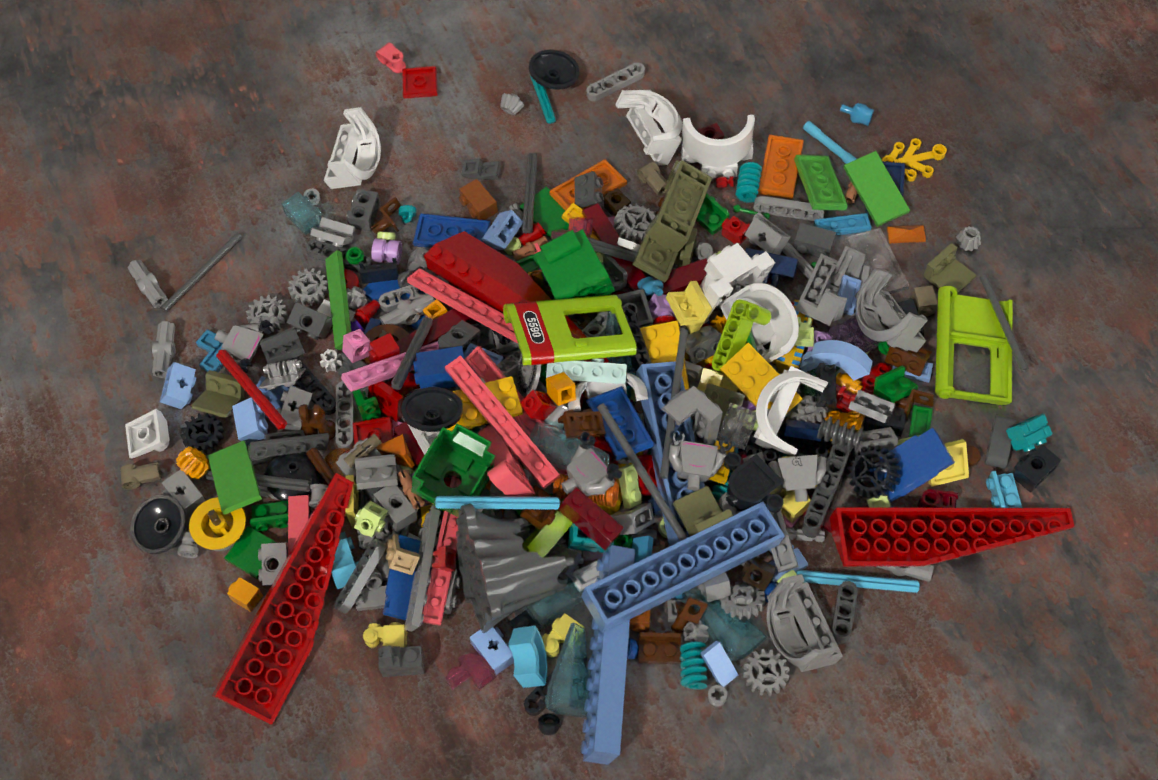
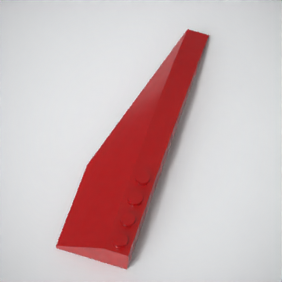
M465 231L436 243L424 255L429 270L503 313L504 304L552 300L518 263ZM564 315L572 337L575 339L587 338L571 319ZM597 358L604 359V363H609L607 358ZM587 359L584 361L592 362V359Z
M338 473L334 474L212 694L213 697L270 725L273 724L313 648L314 636L318 628V620L323 608L324 597L345 520L346 508H348L354 482Z
M836 507L830 516L832 537L844 567L928 566L1075 527L1070 508Z

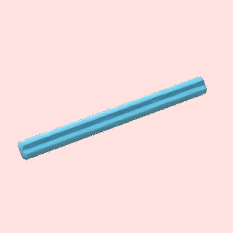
M437 496L435 498V507L441 509H460L462 505L472 504L475 509H558L560 500L558 497Z
M809 570L796 571V574H802L804 582L840 586L845 581H851L860 588L917 593L920 587L917 580Z

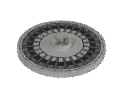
M521 354L517 371V390L525 398L532 390L537 388L541 364L523 366Z

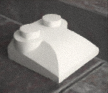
M155 409L125 424L129 458L132 459L153 450L161 452L167 448L169 444L168 425L161 411Z

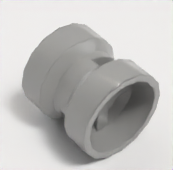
M184 532L180 539L182 544L178 547L177 554L185 558H196L199 552L198 544L193 540L190 532Z

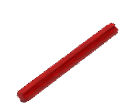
M219 350L216 357L276 428L278 430L285 429L287 421L229 353L226 350Z

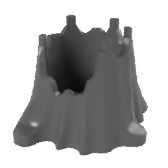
M472 504L462 505L458 509L459 518H456L458 531H456L457 561L463 579L465 599L467 603L472 604L482 633L489 631L494 625L513 612L557 592L564 591V588L567 587L566 580H559L557 577L564 568L574 565L573 558H565V556L542 558L537 552H526L522 544L529 537L530 529L527 525H530V522L524 518H493L478 512Z

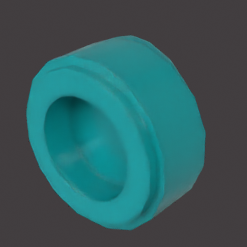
M402 205L399 207V216L402 217L403 223H409L412 217L416 216L417 209L414 206Z

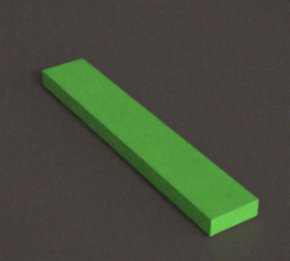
M336 250L325 259L335 349L342 350L343 335L351 332L343 257L342 252Z

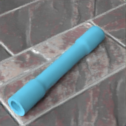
M811 121L806 122L803 126V130L819 140L840 157L844 163L847 164L857 159L825 135Z

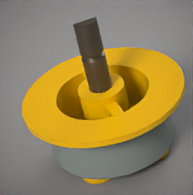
M218 497L203 502L195 509L190 518L189 531L193 540L199 546L214 551H225L232 548L243 534L246 516L242 508L224 515L221 511Z

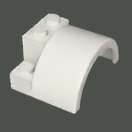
M747 115V124L744 129L736 136L727 139L705 137L695 130L690 118H684L681 144L682 160L686 163H700V170L712 177V179L717 177H737V162L752 159L753 156L752 138L755 115Z
M736 243L733 246H726L720 254H713L708 258V263L704 269L707 274L700 288L712 310L704 324L709 321L708 318L715 307L723 301L721 297H728L733 291L732 286L737 283L744 287L753 283H763L775 264L766 251L761 255L756 254L750 258L743 248Z
M753 283L719 303L726 320L733 303L738 299L770 310L771 320L768 324L759 325L753 322L751 328L758 353L768 363L785 355L795 345L799 332L798 317L790 300L779 289L765 283ZM771 342L769 350L763 347V345Z

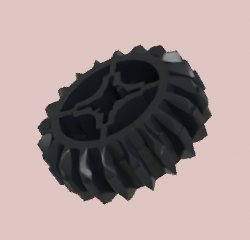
M868 445L867 450L861 448V454L854 453L855 460L850 459L853 465L847 468L852 473H849L847 477L852 479L849 484L855 486L853 490L857 493L860 492V496H867L868 499L873 497L879 499L881 494L888 496L887 490L894 491L893 484L899 485L895 480L902 477L901 474L897 473L902 468L897 465L899 459L894 458L895 454L889 452L888 448H881L879 445H876L874 448ZM882 457L885 462L876 464L871 458ZM872 480L877 486L869 488L863 482Z

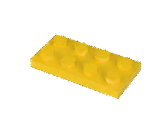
M678 320L640 328L651 363L676 361L680 336ZM684 357L682 378L684 388L690 389Z
M749 342L720 368V371L755 407L764 387L773 378L780 375ZM797 392L787 413L803 399ZM769 401L767 409L771 408L773 402Z
M512 376L484 383L512 417L523 415ZM461 389L452 391L460 398L463 405L462 416L456 424L467 429L489 424ZM456 424L448 428V430L452 432Z

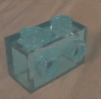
M297 192L281 203L284 214L305 235L309 234L312 228L320 226L322 213L318 207L311 205L307 196L303 197Z

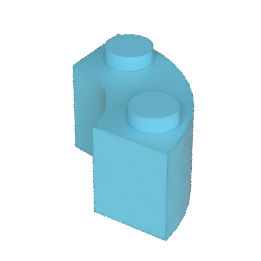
M345 532L340 533V540L331 572L337 589L345 586L358 562L355 563L351 549H354L351 537L347 538Z
M536 626L514 628L508 645L514 658L515 668L513 676L523 688L545 686L547 679V657Z

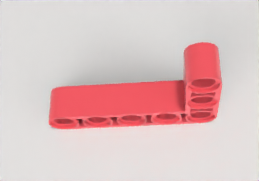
M489 424L478 432L479 436L491 442L488 452L495 455V467L487 472L493 484L507 497H530L534 494V489L518 458L493 427Z

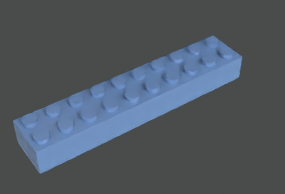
M676 361L641 364L636 371V376L643 381L648 394V399L641 400L646 430L654 443V447H651L650 451L658 491H660L663 499L689 538L690 535L673 502L695 491L687 489L688 479L679 478L671 462L668 478H660L668 414L662 408L671 400ZM683 378L681 379L680 391L685 390ZM689 417L679 426L675 422V439L679 437V432L682 431L685 436L683 441L695 442L691 418ZM700 481L699 490L704 488V482ZM663 514L668 545L670 547L680 542Z
M761 502L585 587L581 597L600 631L603 633L778 546L785 535L764 502Z
M611 545L606 552L604 551L602 558L597 561L596 570L599 571L600 578H597L596 582L633 565L635 549ZM594 618L592 620L591 628L594 630V637L590 641L592 657L589 658L588 670H591L586 684L589 697L585 701L584 709L587 711V719L583 723L585 741L581 745V754H584L583 761L609 765L620 755L630 619L603 633L600 631Z

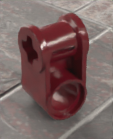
M927 489L918 501V508H956V500H958L959 495L953 491ZM925 499L931 500L932 503H928Z

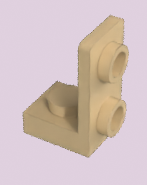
M393 533L392 538L387 540L385 549L389 568L413 575L420 555L400 548L398 534Z

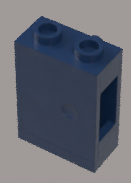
M746 248L745 251L750 258L756 254L761 255L764 253V251ZM768 253L775 264L763 283H768L769 274L772 275L770 285L775 288L778 286L780 277L794 280L798 259Z

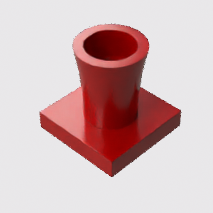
M411 371L400 390L391 387L393 378L387 383L381 381L368 386V399L376 397L380 411L387 416H391L395 422L402 418L401 406L403 397L419 386L416 385L415 376Z

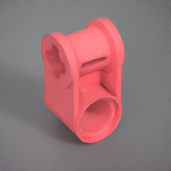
M388 42L375 52L378 60L394 73H402V69L406 68V64L403 61V53L395 48L392 43Z

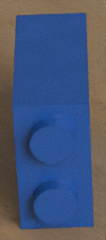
M457 346L416 353L417 361H413L416 385L420 384L421 389L426 387H457L456 382L446 372L445 366L459 356L465 359L463 347Z

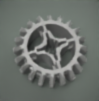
M637 203L635 206L631 204L627 207L623 206L615 216L614 229L620 238L641 245L649 224L656 217V211L652 212L651 207L647 209L644 208V205L642 207L638 206Z

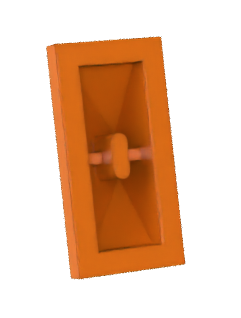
M924 225L887 226L889 243L926 242Z
M403 434L376 447L381 455L394 454L398 465L410 468L415 466Z

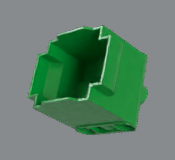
M583 229L576 233L571 230L540 246L542 250L534 254L556 300L605 296L615 292L606 269L597 257Z
M456 424L452 432L442 427L412 477L411 492L434 504V506L437 496H481L490 480L487 472L493 468L495 455L488 452L491 442L459 424ZM449 476H455L461 481V484L456 488H450L445 485L444 480ZM437 508L459 518L458 509Z

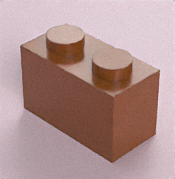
M478 179L459 189V200L463 206H467L473 218L486 220L498 213L497 202Z

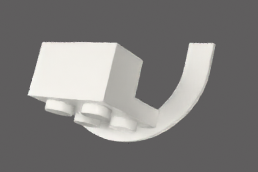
M626 372V382L634 389L636 401L648 399L647 389L643 381L637 376ZM580 381L575 385L576 400L569 402L568 408L569 410H575V412L581 411L580 398L585 389L588 399L621 386L627 394L626 384Z

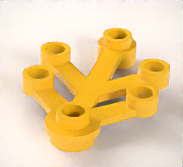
M914 138L911 140L910 147L902 158L896 159L898 154L903 153L905 146L902 142H896L891 154L884 156L881 160L884 162L905 163V165L921 171L925 178H930L933 175V167L925 166L918 161L932 158L941 160L945 157L947 149L942 144H936L933 146L932 151L913 155L921 146V141ZM905 168V179L910 182L914 181L917 172L913 169L908 170Z

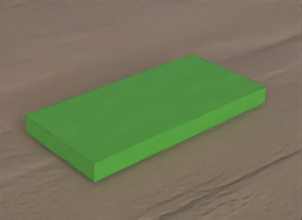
M876 151L844 165V170L877 227L910 212L909 207Z
M796 155L794 161L812 210H846L848 205L829 156Z
M245 440L208 455L221 511L224 515L262 499Z

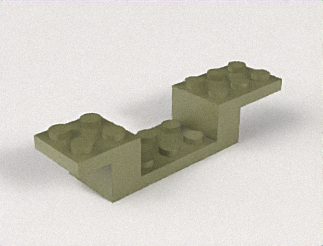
M676 160L664 187L667 193L660 210L649 224L632 265L664 283L667 281L678 252L690 237L712 177L683 160L680 162Z

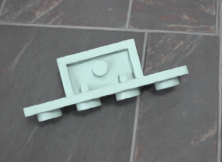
M592 359V362L576 360L548 363L546 378L564 372L572 381L625 384L627 365L604 363V359Z

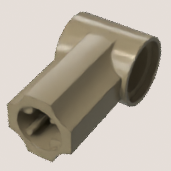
M654 161L637 170L640 180L644 184L648 183L657 195L663 196L667 193V190L664 189L667 180L661 175L660 169Z
M158 462L141 466L127 464L120 468L122 488L127 490L136 489L142 483L157 481L162 478Z

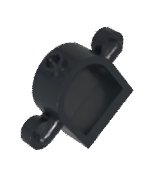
M735 452L728 453L725 456L724 465L727 469L733 471L727 486L726 501L731 507L744 511L764 502L770 512H779L783 506V499L777 494L782 491L784 481L757 454L741 465L739 454Z

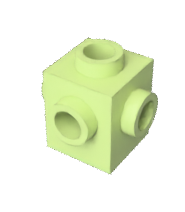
M370 501L356 514L355 520L357 522L354 528L359 530L361 534L373 537L377 532L381 533L386 524L384 519L388 510Z

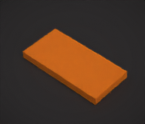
M769 135L758 194L793 199L798 174L794 158L796 155H801L804 140Z
M604 159L550 190V196L566 211L572 203L575 204V177L594 171L603 181V197L610 191L626 186L627 180Z

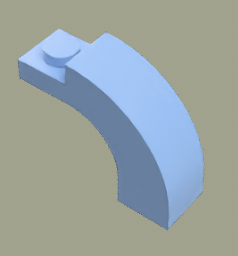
M825 340L814 343L812 352L809 351L803 355L800 368L802 371L807 372L817 368L820 363H825V365L835 364L846 371L854 381L870 374L873 361L864 351L850 343L838 340Z

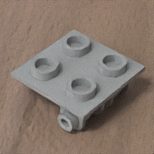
M297 359L267 364L263 367V371L268 376L258 388L271 390L280 385L285 387L292 386L301 377L306 368H302L301 360Z

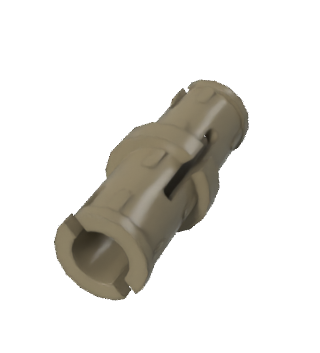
M373 434L361 445L358 444L357 448L347 457L343 458V460L350 468H353L356 458L368 457V454L378 445L382 444V442Z

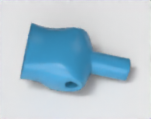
M857 103L853 108L842 104L840 111L850 114V119L853 123H861L868 126L874 109Z
M646 277L637 284L639 290L644 289L646 297L654 294L661 296L663 294V283L661 280Z

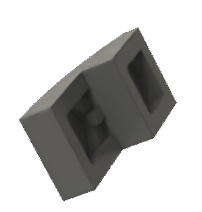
M481 159L464 160L461 175L472 179L498 180L501 164L499 161L482 163Z

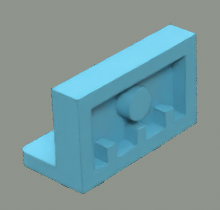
M991 471L986 479L987 489L991 490L992 507L1022 508L1013 473L997 475L996 471Z

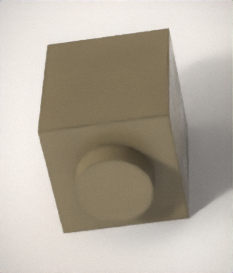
M933 285L914 288L911 299L913 298L919 316L922 314L927 317L935 314L937 299Z

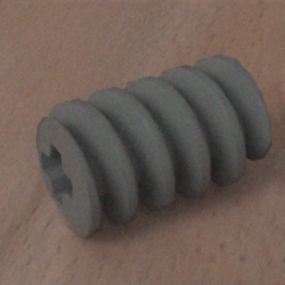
M830 416L827 421H825V418L823 419L817 438L822 439L824 436L825 442H829L832 439L833 445L840 441L841 448L847 444L849 451L855 447L856 452L862 439L863 428L855 432V425L847 429V422L841 427L840 420L838 419L833 424L832 417Z

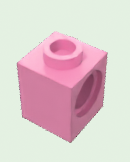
M361 329L343 335V352L352 363L369 357L370 340Z

